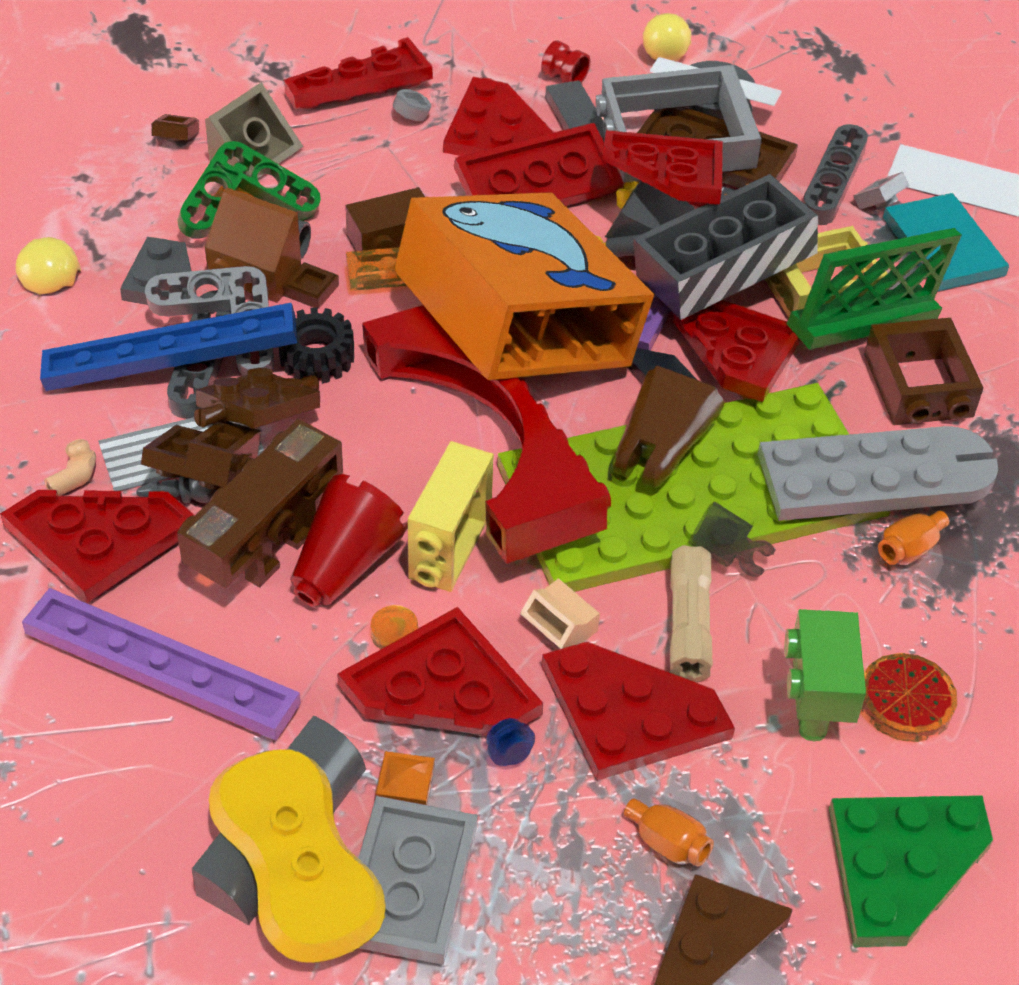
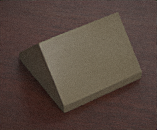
M262 82L205 119L209 161L212 160L219 147L228 141L243 143L277 164L304 147ZM233 156L227 163L234 166L237 162L239 163V159ZM250 165L249 171L246 172L247 176L251 177L254 166Z

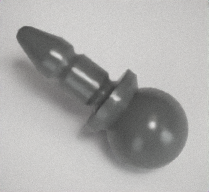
M181 476L179 481L174 479L165 480L161 483L158 481L151 482L138 488L136 494L139 497H148L149 491H167L174 498L181 495L183 503H190L192 499L200 503H208L217 490L202 487L198 484V480Z

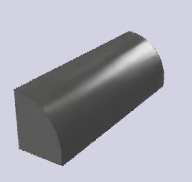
M314 715L287 748L304 753L323 769L332 790L333 813L366 771L365 762L353 743L338 729ZM220 832L191 869L196 896L249 926L258 914L256 879L244 855Z

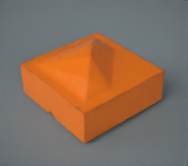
M385 751L376 796L428 805L435 769V758Z

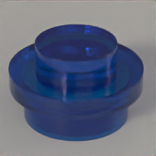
M504 719L495 724L487 734L488 755L499 766L518 764L530 754L535 743V733L529 725L520 722L518 719Z

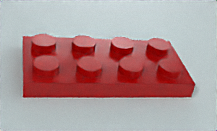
M595 123L455 157L453 165L467 196L553 193L565 206L616 193L618 189H622L624 184L617 168L602 160L604 141Z

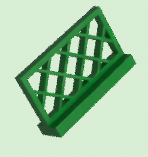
M955 228L824 254L804 309L791 311L787 325L807 348L812 350L868 337L871 325L938 319L942 307L934 299L962 235ZM941 245L940 249L927 260L926 257ZM913 251L896 267L894 266V263H896L907 252ZM880 258L874 265H872L866 272L862 274L861 271L868 264H870L874 259ZM920 262L922 263V265L919 268H917L912 274H910L906 279L903 278ZM847 265L841 272H839L833 279H831L835 267ZM886 270H891L887 275H885L879 282H877L872 287L871 284L878 277H880ZM857 275L858 279L839 294L838 291ZM928 277L924 287H922L920 283ZM899 281L900 284L896 288L889 290ZM866 288L868 289L863 296L857 297ZM833 295L836 297L830 303L824 304Z

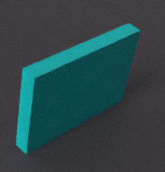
M953 193L885 207L883 219L898 239L955 228L962 235L938 291L1007 275L1010 265ZM941 245L938 246L933 252H931L926 257V259L928 260L932 255H934L940 249Z

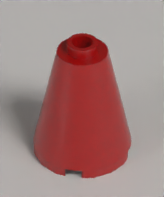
M334 475L329 483H327L290 579L295 587L293 592L296 597L312 607H317L318 604H331L396 544L408 529V521L402 524L399 520L404 512L397 503L387 494L364 480L359 487L346 483L350 475Z

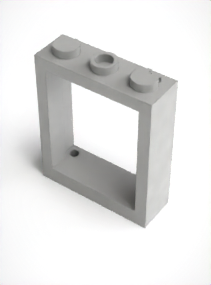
M734 65L602 78V93L596 95V111L598 117H604V139L606 130L626 132L621 113L718 103L730 137L707 140L723 141L722 172L757 168L761 137ZM620 170L623 183L640 181Z

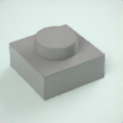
M900 172L876 180L853 197L859 209L875 205L877 210L895 203L898 200L896 194L908 187L909 183L904 173Z

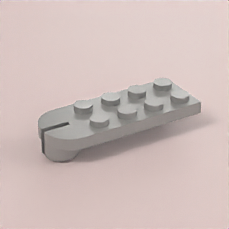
M954 426L760 442L758 457L778 521L972 503L981 500L990 493L998 473V462L996 458L991 459L993 450L990 445L976 433Z

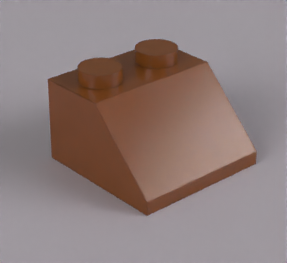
M227 187L222 194L205 244L207 270L244 266L255 267L265 275L268 300L278 303L284 296L283 285L301 266L298 213ZM245 283L244 291L253 294L252 283Z

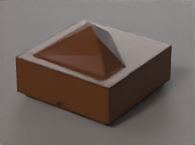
M164 114L154 120L151 125V136H158L163 140L171 142L189 140L199 133V119L194 117Z

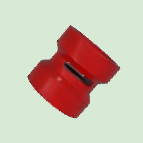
M555 40L547 47L543 55L541 70L553 78L561 77L564 83L580 80L582 83L590 68V55L580 50L572 51L566 43Z

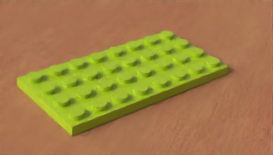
M813 383L768 393L764 402L755 399H741L724 403V408L718 418L688 450L668 479L656 488L642 484V475L648 459L641 457L628 478L613 471L615 451L627 425L567 438L570 447L577 456L582 455L585 458L589 471L597 482L604 483L609 491L611 508L607 509V529L537 553L536 555L549 585L559 578L576 592L671 569L672 551L683 545L690 547L702 546L711 553V559L887 517L890 511L778 521L758 457L760 442L849 435L819 383ZM521 448L498 453L497 466L505 484L508 483L518 465L522 453Z

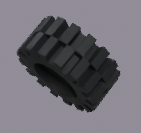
M318 307L310 308L311 314H305L303 309L296 311L297 343L279 347L281 367H284L285 373L288 375L294 373L295 379H301L312 375V377L316 376V378L322 379V383L330 382V375H333L336 380L341 378L342 370L348 372L351 369V363H354L355 359L354 332L348 319L344 321V315L339 312L332 316V309L325 308L323 313H318ZM312 343L327 344V346L320 348L306 347V345Z

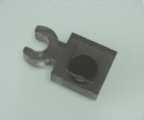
M716 502L709 504L687 542L694 547H704L711 553L712 559L725 567L731 565L735 558L738 559L741 569L747 575L758 577L765 571L754 563L753 553L758 551L762 555L769 557L774 555L776 551L774 546L765 540L752 541L747 538L753 526Z

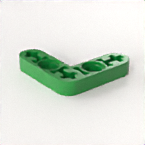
M228 141L219 147L182 204L177 222L180 231L187 237L201 239L209 234L221 197L211 196L205 190V185L210 182L219 183L224 189L228 187L237 191L238 188H241L258 199L297 212L298 220L301 221L310 219L315 215L321 201V196L318 189L307 180L243 143ZM233 156L239 159V163L237 162L234 166L227 163ZM250 165L254 166L251 177L246 175ZM261 174L272 175L277 180L278 186L275 188L263 187L257 177ZM286 185L290 188L286 192L285 197L281 196V194L284 189V186ZM301 196L308 199L303 206L296 203L297 199ZM202 204L206 207L202 220L195 224L190 219L196 215Z

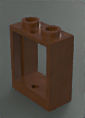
M951 317L871 325L864 355L893 425L919 424L951 419L958 420L975 416L984 387ZM942 359L952 383L908 387L899 363Z

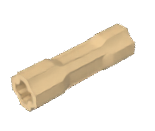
M683 545L672 551L670 589L672 590L670 673L691 681L700 682L711 676V667L713 666L709 598L712 581L711 553L702 546L690 547Z

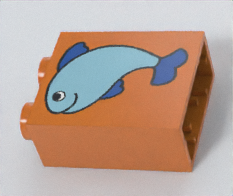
M553 193L411 198L394 271L487 380L631 366L654 293Z

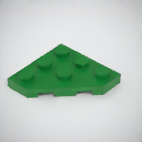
M983 795L831 799L829 815L853 948L907 946L930 915L937 911L959 886L962 878L973 865L978 863L989 851L993 842V836Z

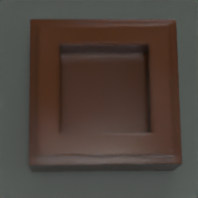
M303 262L283 285V294L287 298L313 308L318 307L319 309L339 286V275Z

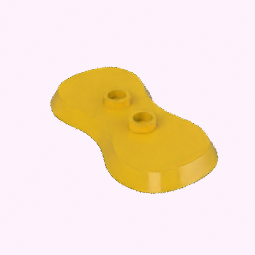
M276 749L245 757L224 769L215 778L209 794L211 818L221 834L244 855L250 864L257 883L260 925L272 946L289 959L304 963H316L343 956L371 940L380 930L385 918L386 904L384 892L373 872L347 848L337 831L333 814L332 790L323 769L304 753L291 749Z

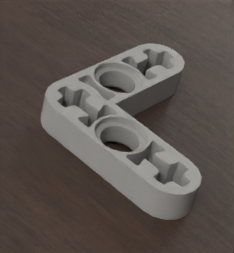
M244 266L160 274L151 278L145 286L148 307L154 314L169 317L231 311V314L269 307L265 275L255 267ZM245 283H252L254 302L245 301ZM206 284L213 285L218 289L216 295L207 299L200 298L195 294L200 286ZM182 288H187L189 299H183ZM161 291H169L168 299L160 300ZM273 348L259 350L260 359L258 364H251L250 352L235 356L239 373L242 376L247 375V371L253 368L273 370L275 363Z

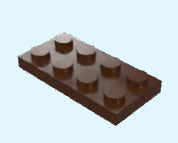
M683 106L654 109L637 132L696 139L730 137L724 120ZM759 132L761 144L757 168L723 171L722 183L741 188L769 174L780 181L796 157L798 144Z

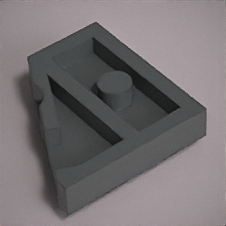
M147 236L120 288L122 301L148 305L145 286L151 278L160 274L191 271L186 243ZM182 288L183 299H189L187 288ZM161 291L160 300H167L169 291Z

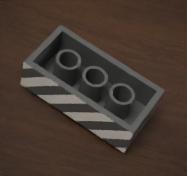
M769 174L722 196L720 205L707 203L633 238L636 275L682 320L817 254L818 215Z

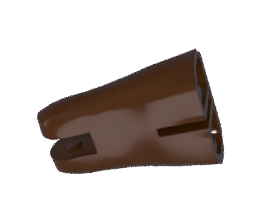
M660 366L649 370L638 393L624 434L615 451L613 471L628 478L642 457L648 459L642 475V484L653 488L660 486L672 474L688 450L721 414L724 408V400L718 393L717 388Z

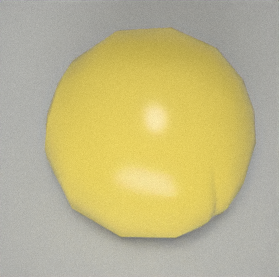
M53 237L33 239L22 248L16 260L15 270L25 289L42 295L54 293L63 286H73L76 273L81 271V267L74 250L65 241Z

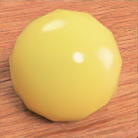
M664 13L656 15L647 23L643 31V46L648 55L654 60L661 57L678 61L686 54L691 44L689 26L682 17L676 14Z

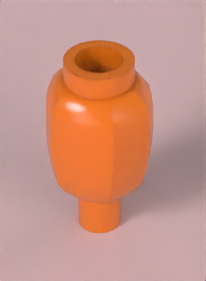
M937 511L931 516L913 514L896 521L884 530L883 540L878 544L881 558L890 565L897 563L907 565L918 560L938 543L940 539L939 531L946 528L950 522L947 514L943 511Z
M635 798L627 803L624 809V816L639 825V833L643 841L658 854L679 865L691 863L696 867H700L706 862L712 852L714 841L707 836L706 828L700 821L684 811L666 804H657L649 807Z

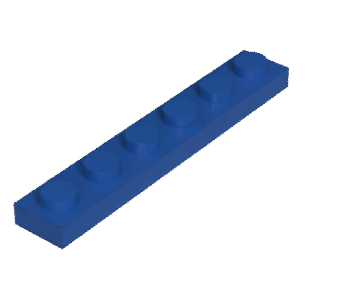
M291 302L42 350L40 380L45 391L296 344L295 312Z

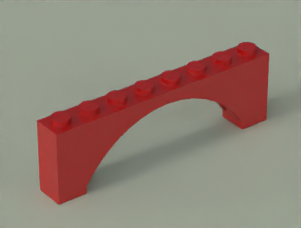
M424 305L362 323L365 357L380 379L390 376L417 379L450 387L470 395L499 414L511 427L519 440L522 453L511 478L495 498L485 501L487 536L506 564L607 529V509L611 508V497L604 483L597 482L590 473L585 458L582 455L577 456L570 447L564 431L557 429L550 421L546 408L541 403L537 404L523 379L487 380Z

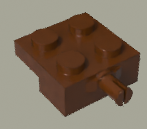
M229 421L214 423L204 432L175 425L143 447L141 465L154 468L157 474L164 477L178 478L184 476L198 480V484L202 487L217 490L229 484L250 459L257 457L262 430Z

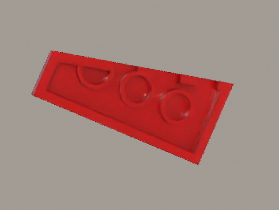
M406 37L398 40V47L387 50L382 45L371 49V56L362 60L351 56L340 60L336 69L332 70L329 67L322 66L284 79L283 81L285 94L295 109H311L317 107L320 103L329 101H348L357 95L367 93L381 94L386 92L387 89L399 86H417L423 81L433 79V67L411 39Z

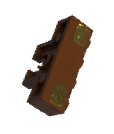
M299 418L285 431L276 434L271 444L255 459H250L229 484L219 488L211 500L195 516H190L183 522L180 530L177 532L182 563L225 589L243 571L245 572V580L260 588L280 568V561L272 557V543L279 546L281 541L278 540V537L283 534V542L297 550L304 544L316 513L315 500L324 492L327 483H329L334 475L343 473L342 442Z

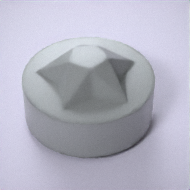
M402 89L396 94L393 108L405 119L424 121L431 109V103L419 92Z

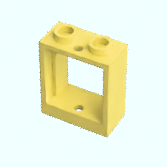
M853 226L818 233L817 254L764 280L789 318L791 311L804 309L811 290V286L802 272L818 269L824 254L866 246L868 243L862 240ZM874 259L861 271L862 274L874 265L877 260ZM887 271L871 284L872 287L887 275ZM856 275L838 291L839 294L858 279V276ZM866 288L857 297L863 296L868 289ZM833 295L824 304L830 303L836 297Z
M450 441L408 517V579L418 581L427 587H436L452 592L486 526L485 501L492 499L493 453Z

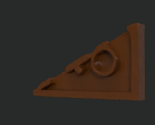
M695 874L654 985H721L730 977L731 971L736 966L745 964L757 953V949L777 930L783 931L788 926L793 909Z

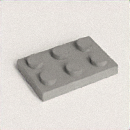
M376 796L358 859L373 872L382 886L386 904L385 918L380 930L359 949L444 965L477 829L478 815Z

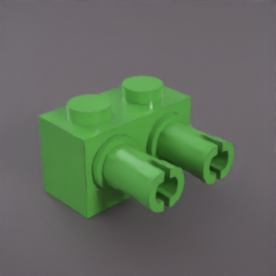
M799 609L794 629L787 628L785 632V658L793 659V669H789L787 676L788 699L796 700L797 720H799L800 735L808 741L815 742L821 741L826 737L830 721L858 722L866 696L858 612Z

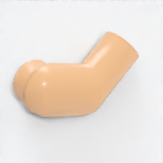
M77 439L67 444L65 452L70 458L67 461V466L65 469L44 479L47 490H57L58 496H62L91 479L96 462V454L94 450H90V445L85 439Z

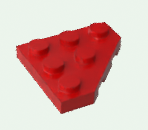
M472 77L443 140V153L463 156L554 132L508 83L494 81L491 78Z
M606 130L603 161L679 201H687L690 205L697 207L707 203L720 205L723 141Z
M724 300L682 320L674 314L673 322L721 387L737 393L745 399H755L764 402L801 342L799 337L787 325V321Z
M37 490L0 513L3 526L86 603L178 542L177 532L180 530L183 522L188 517L195 516L167 491H149L148 497H122V491L84 490L83 496H58L57 490Z
M459 607L450 610L337 673L339 687L361 714L368 719L504 738L543 714L544 703Z
M587 641L542 654V668L596 781L733 739L735 726L717 693L710 687Z

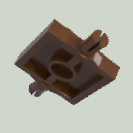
M253 368L247 371V375L237 378H218L214 380L213 385L196 389V406L202 409L195 410L194 419L201 428L217 422L225 423L231 421L255 429L320 408L319 381L316 376L312 377V375L301 379L283 378L273 374V370L268 368Z

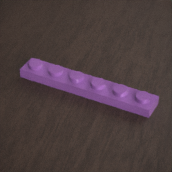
M51 588L46 591L22 621L24 632L27 635L275 741L301 704L300 692Z

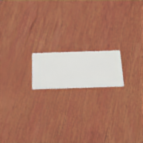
M900 144L888 176L903 172L909 183L907 188L938 196L953 193L960 202L1019 217V174Z

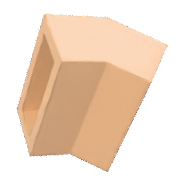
M559 578L545 589L533 590L520 612L525 619L560 649L583 643L594 635L599 627L600 613Z

